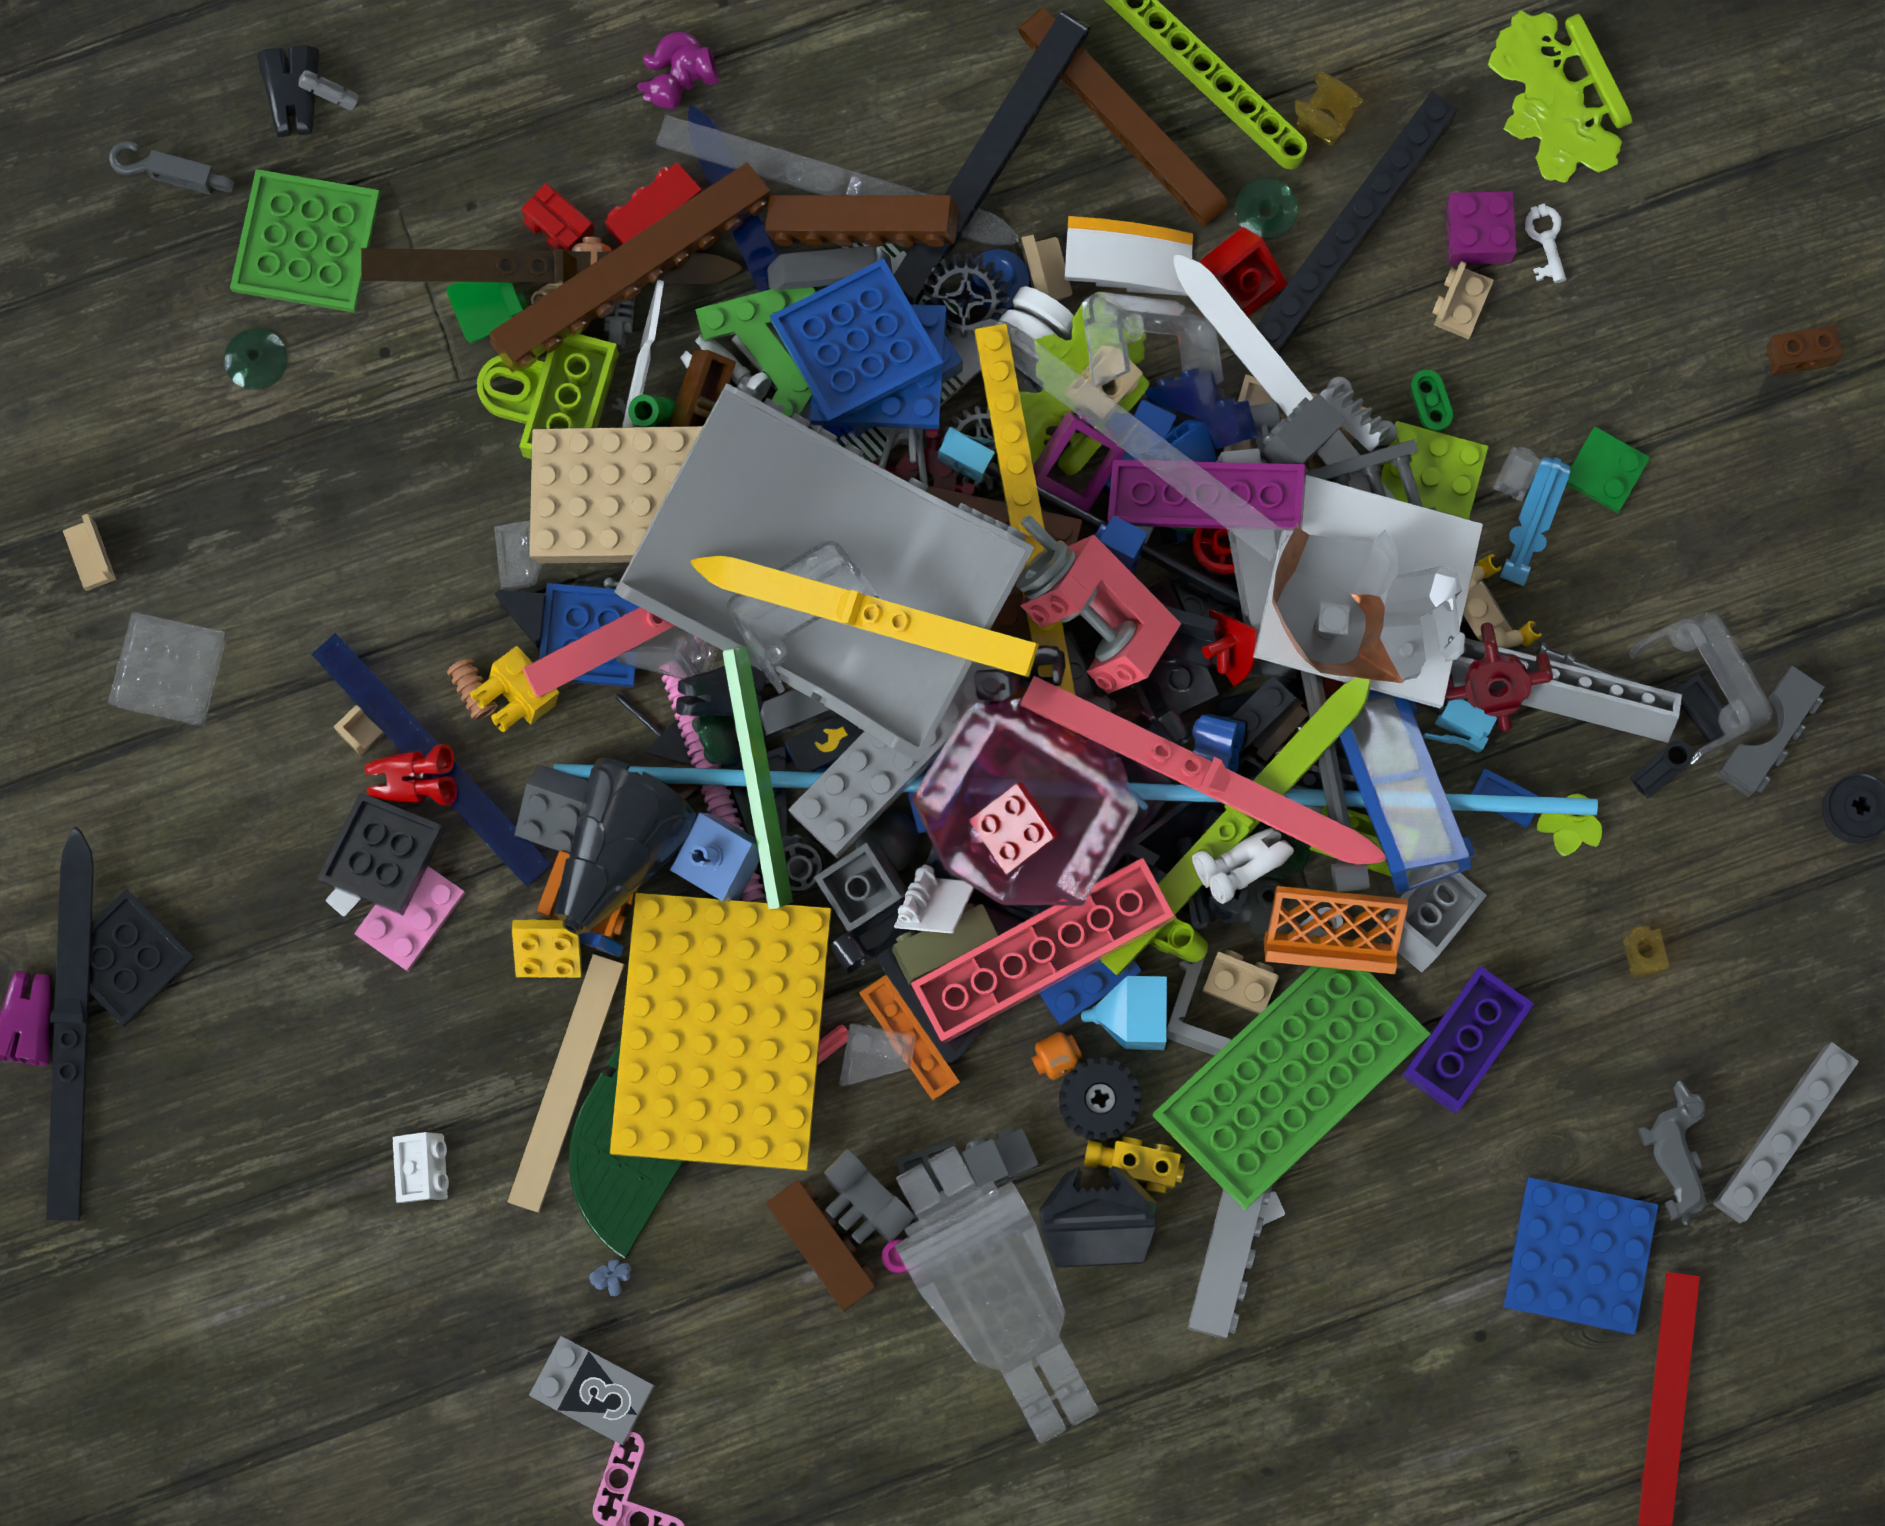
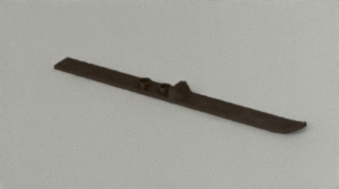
M361 248V281L563 284L591 266V251H565L563 249H554V251ZM597 252V261L610 252ZM692 253V257L680 267L674 265L668 269L661 281H664V285L717 284L739 274L743 267L719 255ZM649 282V283H647L646 285H656L657 282L654 283V284H651V283Z

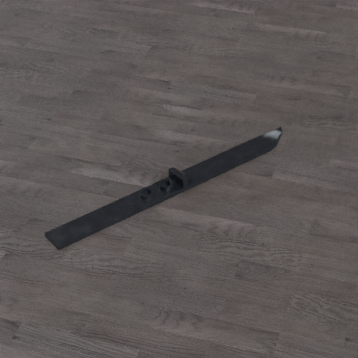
M74 827L69 834L60 865L55 1009L50 1016V1022L54 1023L46 1220L80 1221L94 861L92 850L83 832L78 827Z

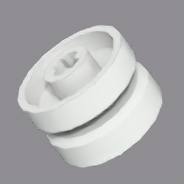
M1024 286L1020 287L1012 300L1014 310H1006L997 324L1007 325L1011 344L1027 355L1040 360V357L1036 354L1035 339L1056 334L1064 340H1070L1072 337V318L1074 315L1045 293Z

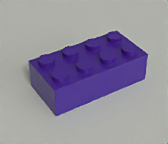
M1479 966L1401 1077L1456 1114L1534 1003Z

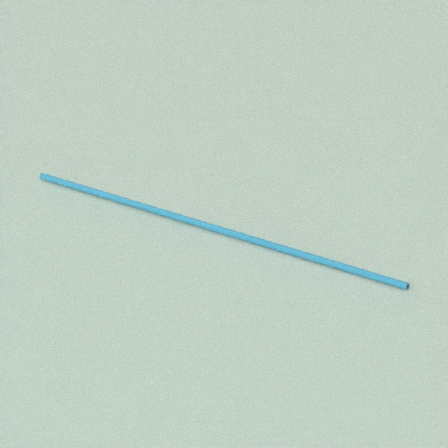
M554 764L553 769L589 781L590 772L594 765ZM630 766L628 771L638 772L640 775L644 771L664 784L746 786L744 770ZM770 771L772 787L810 788L823 774L818 772ZM918 776L903 792L956 793L963 777ZM970 778L963 793L1002 795L1016 783L1023 782L1032 796L1133 799L1121 783ZM1129 783L1143 800L1219 802L1186 785ZM1290 789L1284 796L1301 805L1327 806L1324 790ZM1344 790L1347 807H1365L1359 791ZM1376 791L1382 808L1438 810L1431 793ZM1445 794L1451 810L1577 815H1597L1598 811L1597 799Z

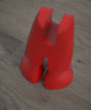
M438 744L425 758L421 752L415 751L380 758L365 764V774L381 775L386 773L387 784L366 787L367 795L376 799L397 802H424L428 795L440 805L454 804L457 797V785L452 777L444 776L427 779V774H445L453 768L454 754L448 744Z

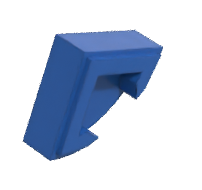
M588 932L579 934L581 944L607 954L621 956L624 948L621 943L598 933Z

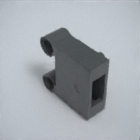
M848 1149L823 1172L828 1178L829 1184L840 1194L826 1208V1212L832 1218H836L850 1204L852 1208L839 1220V1224L845 1230H849L861 1216L866 1219L852 1234V1237L859 1244L875 1229L888 1242H891L916 1217Z

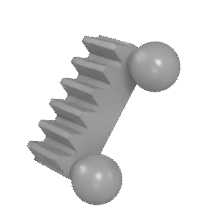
M1335 377L1329 381L1327 388L1320 395L1346 419L1342 426L1369 452H1372L1377 446H1388L1395 441L1398 434L1396 426L1390 421H1381L1382 418L1380 416L1372 419L1370 417L1373 410L1371 407L1362 410L1363 399L1352 400L1354 391L1352 390L1351 383L1346 378Z

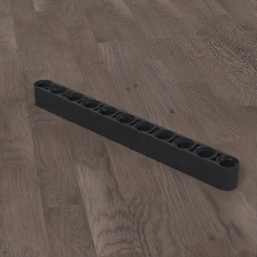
M1063 10L1050 27L945 195H951L959 207L955 244H944L941 247L913 244L893 276L910 304L918 305L924 296V289L929 287L925 282L927 277L934 276L932 268L935 265L942 267V259L944 257L948 258L1083 45L1091 29L1089 24Z

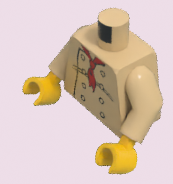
M1490 554L1479 560L1476 566L1473 567L1463 615L1480 642H1483L1481 625L1489 622L1494 627L1498 647L1507 649L1520 644L1528 647L1540 638L1542 634H1536L1531 630L1536 625L1533 621L1527 622L1519 630H1512L1482 580L1502 569L1501 566L1495 568L1492 565L1491 558L1495 555Z

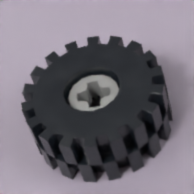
M1104 1057L1095 1060L1093 1058L1086 1059V1062L1078 1063L1074 1066L1075 1071L1068 1072L1065 1076L1059 1093V1110L1066 1126L1070 1127L1078 1137L1082 1136L1087 1141L1096 1140L1099 1142H1107L1110 1139L1115 1140L1123 1133H1126L1136 1121L1142 1099L1141 1091L1138 1087L1139 1083L1132 1076V1072L1127 1067L1124 1068L1120 1065V1062L1116 1060L1113 1062ZM1096 1091H1100L1102 1095L1108 1094L1109 1099L1105 1101L1106 1107L1100 1108L1098 1104L1093 1105L1091 1103V1100L1095 1098Z

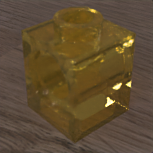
M1650 926L1631 929V935H1628L1623 942L1632 978L1665 971L1669 967L1660 929L1650 930ZM1644 942L1652 947L1653 955L1651 958H1645L1639 954V943Z

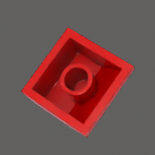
M1245 227L1240 228L1199 261L1215 276L1247 317L1287 286V282L1263 238Z

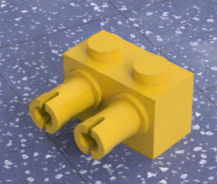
M515 646L494 662L489 679L470 692L474 702L480 701L477 705L481 709L485 708L487 704L500 694H503L510 703L491 716L496 726L501 724L498 729L502 732L507 731L510 726L522 717L532 725L555 707L559 691L554 689L539 698L536 697L522 669L533 662L518 646Z

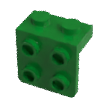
M457 282L449 285L446 289L468 343H475L490 337L492 330L528 307L522 291L515 292L512 283Z

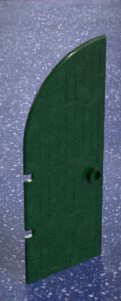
M620 1040L606 1063L608 1066L616 1069L611 1078L602 1072L600 1073L576 1117L569 1145V1174L575 1200L585 1221L601 1242L625 1260L683 1161L610 1154L621 1046Z

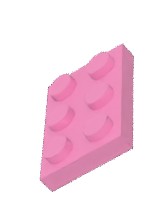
M428 866L403 916L375 905L354 934L409 972L465 895V892Z

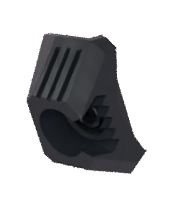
M1112 1166L1109 1170L1113 1181L1111 1188L1105 1190L1102 1186L1099 1191H1096L1093 1187L1090 1191H1086L1083 1187L1079 1189L1083 1172L1078 1167L1065 1173L1040 1207L1039 1229L1056 1268L1141 1264L1144 1262L1156 1228L1158 1203L1126 1170L1116 1166Z

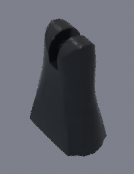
M308 45L289 47V57L286 56L283 48L263 49L257 54L258 66L268 97L277 137L291 136V116H296L299 135L312 134L315 106L314 90L311 89V92L300 88L298 84L299 78L305 70L315 74L318 72L319 49Z
M725 665L678 681V692L688 696L677 698V714L684 716L734 717ZM751 665L755 691H762L765 682V672ZM756 693L759 714H761L762 695Z

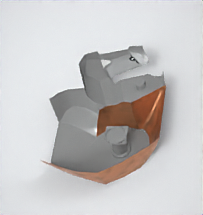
M1297 522L1281 554L1276 569L1272 604L1296 651L1317 671L1322 674L1395 683L1417 679L1421 673L1422 666L1426 662L1422 626L1419 617L1427 613L1434 616L1440 650L1445 661L1455 660L1464 652L1465 635L1460 632L1456 598L1462 592L1457 573L1439 566L1398 575V551L1394 541L1385 529L1374 542L1309 535L1299 527Z

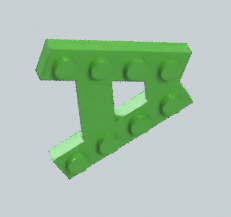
M821 286L785 290L770 289L695 309L704 342L736 334L778 388L772 401L784 407L781 413L790 418L793 413L801 416L812 398V393L793 359L767 325L772 324L770 315L822 290Z

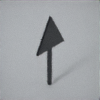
M616 694L615 698L659 737L645 753L691 765L690 761L693 758L688 756L687 752L690 749L684 745L686 739L681 736L683 729L678 727L679 720L675 719L662 732L621 694Z

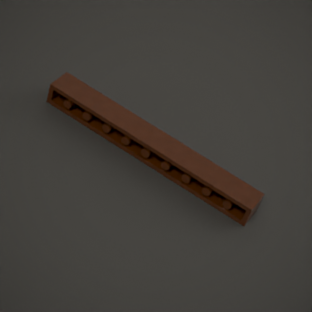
M746 162L490 332V345L512 373L520 368L522 370L529 368L537 361L539 355L545 351L548 353L553 352L562 345L563 339L572 333L573 335L582 333L589 326L590 321L598 316L600 318L607 316L614 310V305L623 299L625 301L633 299L639 294L641 287L649 282L654 284L657 280H661L666 275V271L674 265L677 267L684 265L690 260L692 253L702 248V250L711 247L717 241V237L725 231L731 233L739 228L743 223L742 220L751 214L757 216L762 213L768 206L770 189L751 165Z

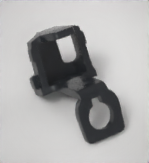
M1039 645L1029 677L1012 672L1006 674L1004 671L997 669L977 670L974 675L977 698L986 701L1005 700L1009 696L1015 695L1020 686L1028 688L1034 676L1055 686H1060L1066 667L1065 654L1058 646ZM1053 665V677L1039 676L1038 666ZM987 678H994L999 683H1005V687H1002L998 692H989L984 688L983 681Z

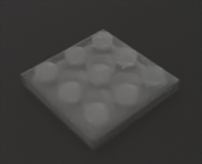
M132 612L108 704L112 707L204 726L227 634L223 631Z

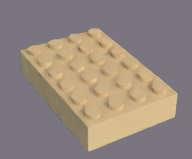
M703 426L533 429L529 557L537 563L631 562Z

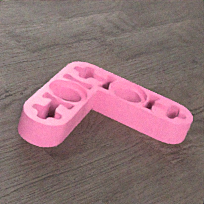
M630 1432L626 1442L629 1441L630 1437H634L635 1444L639 1446L638 1452L630 1453L628 1461L635 1462L633 1469L625 1464L614 1463L616 1456L623 1459L625 1449L615 1441L593 1505L592 1512L595 1520L603 1526H631L630 1518L635 1512L641 1511L646 1513L649 1518L648 1526L655 1525V1516L662 1518L658 1523L659 1525L670 1526L671 1522L677 1524L676 1526H685L682 1520L628 1501L645 1452V1442L641 1435ZM616 1469H623L628 1474V1483L620 1489L613 1487L609 1480L611 1473ZM605 1488L613 1493L624 1494L622 1501L615 1498L613 1509L617 1510V1515L610 1516L608 1521L603 1519V1513L599 1511V1507L601 1505L606 1506L610 1496L603 1495Z

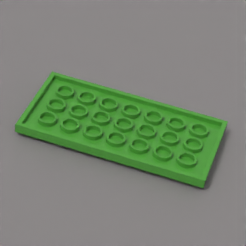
M1311 966L1163 1103L1152 1116L1246 1211L1431 1034L1370 972Z

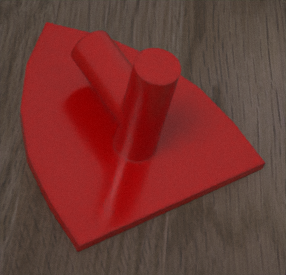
M1210 609L1209 618L1218 620L1223 638L1204 646L1202 653L1207 659L1216 655L1217 671L1226 674L1232 685L1236 686L1245 680L1253 669L1256 660L1253 655L1257 642V629Z

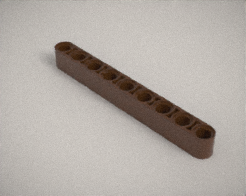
M1040 8L1017 29L1022 39L1035 52L1056 19L1047 10ZM1081 46L1061 80L1201 226L1205 227L1229 206L1225 196Z

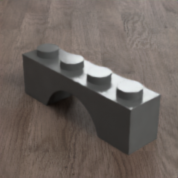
M1791 666L1769 696V700L1772 702L1778 718L1777 730L1772 740L1755 746L1739 744L1732 751L1716 776L1747 797H1750L1755 790L1761 793L1771 779V776L1767 773L1774 764L1778 767L1789 751L1784 747L1790 738L1796 741L1806 727V724L1802 722L1806 714L1809 712L1813 715L1824 699L1819 695L1825 687L1794 666Z

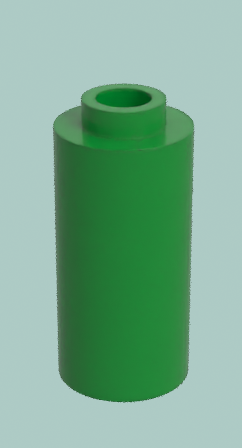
M645 394L638 395L630 402L628 414L631 421L638 426L667 427L675 402L665 397Z

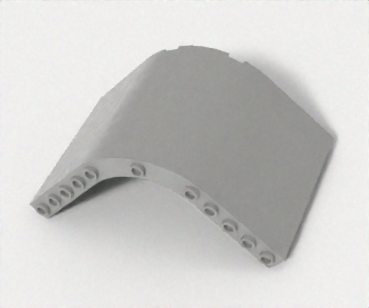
M726 383L614 593L723 651L747 646L752 666L769 675H772L774 670L779 672L780 676L778 679L787 683V685L825 704L824 706L849 720L891 749L919 762L973 661L724 590L704 578L695 570L690 561L696 558L711 556L733 557L846 590H855L867 596L990 630L1030 557L1034 546L1024 541L1027 535L963 503H960L957 508L927 493L928 486L913 477L907 482L862 458L864 451L848 442L845 447L835 443L838 437L825 429L820 428L818 433L808 428L811 422L796 413H793L791 418L781 413L784 407L768 398H766L764 403L755 399L754 397L757 392L741 383L738 384L737 388Z

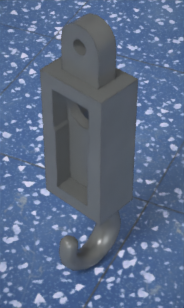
M133 141L119 142L113 146L109 153L111 167L121 175H132L147 171L153 180L211 195L212 189L232 192L235 184L229 178L216 175L210 165L151 150L149 157L137 163L122 165L119 161V155L123 150L131 149L137 151L139 149V145Z

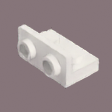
M424 1132L393 1137L396 1203L447 1199L449 1180L446 1175L445 1156L447 1147L444 1142V1135Z

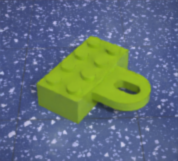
M572 333L563 339V343L559 348L547 353L545 362L537 360L525 370L520 368L514 373L510 371L500 356H496L483 366L478 375L477 392L484 407L493 415L526 424L519 448L523 457L532 459L533 429L598 428L618 361V348L615 343L581 334L573 335ZM502 376L521 381L524 384V389L518 395H510L492 389L491 384L496 377Z

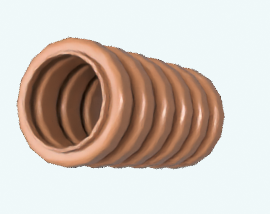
M466 658L450 666L447 674L450 677L453 676L452 683L458 685L456 689L458 694H463L461 699L463 702H467V710L472 711L471 718L479 720L493 713L497 708V704L491 701L485 708L481 709L477 705L480 701H473L470 692L482 685L483 678L482 676H477L479 671L477 667H473V660Z

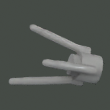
M889 428L888 438L878 466L885 469L894 439L898 438V443L909 445L911 463L916 462L917 450L920 481L928 486L923 448V430Z

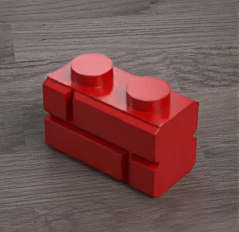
M545 183L521 209L525 218L523 224L535 235L541 232L548 239L546 244L552 251L554 249L571 251L574 245L583 243L584 237H591L595 232L593 223L548 183Z

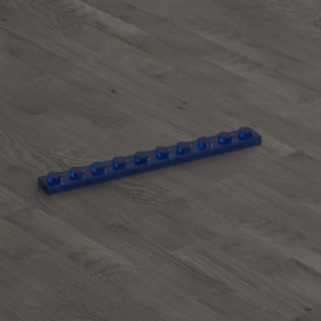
M336 633L311 654L402 753L419 751L425 758L438 745L436 740ZM455 761L453 768L448 773L427 774V779L450 776L455 780L457 797L451 806L527 888L551 867V864L529 840L515 836L516 826Z

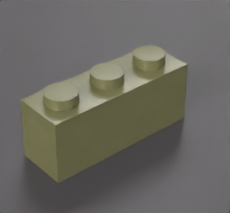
M970 903L966 905L954 933L922 931L915 934L914 930L896 938L898 943L894 944L892 952L908 985H911L912 982L994 939L998 934L983 904L974 907Z

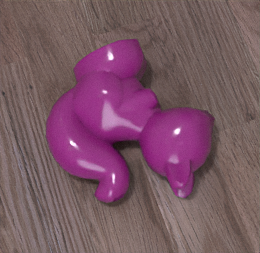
M674 32L666 35L658 43L655 54L646 53L643 56V61L650 70H661L671 64L670 73L660 74L651 81L640 82L637 87L640 91L645 92L643 95L645 101L652 102L659 108L675 109L681 102L682 87L689 90L694 87V82L700 78L710 86L719 84L718 72L710 47L702 48L700 42L687 32Z

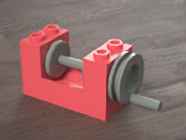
M1031 515L1026 516L1021 521V525L1045 549L1032 559L1017 580L1016 587L1024 592L1026 596L1020 606L1042 628L1056 621L1068 622L1080 614L1103 637L1095 651V659L1086 672L1107 694L1148 678L1181 623L1094 534L1068 546L1062 540L1056 542Z

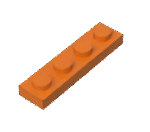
M884 975L859 992L932 1101H935L960 1084V1081L887 975Z

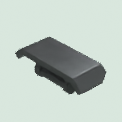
M873 246L781 254L768 266L769 288L785 290L821 286V289H824L883 258L892 272L891 257L880 248Z

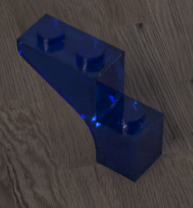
M1199 368L1181 372L1182 379L1176 381L1174 375L1155 380L1156 387L1145 391L1150 402L1198 418L1208 429L1215 449L1258 437L1249 401L1245 400L1236 403L1234 397L1221 400L1213 370L1200 373Z

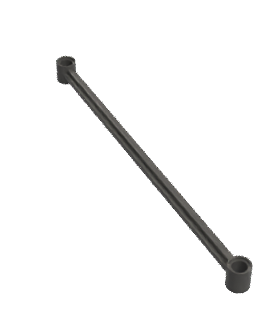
M1276 402L1243 407L1247 435L1255 434L1257 448H1259L1260 453L1266 447L1262 441L1280 422ZM1278 530V538H1275L1277 550L1282 530ZM1301 670L1309 717L1311 718L1326 702L1322 676ZM1333 743L1318 759L1328 815L1330 819L1351 828L1335 743ZM1337 859V864H1331L1335 892L1344 893L1369 889L1367 864L1356 865Z

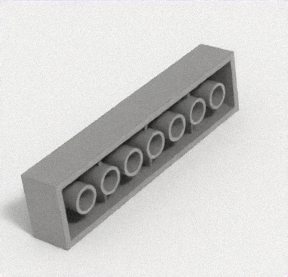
M972 662L919 762L891 749L864 731L788 809L791 815L838 859L991 702L977 698L974 680L975 672L977 670L1001 669ZM987 678L983 681V686L987 691L994 693L1005 687V683H999L994 678Z

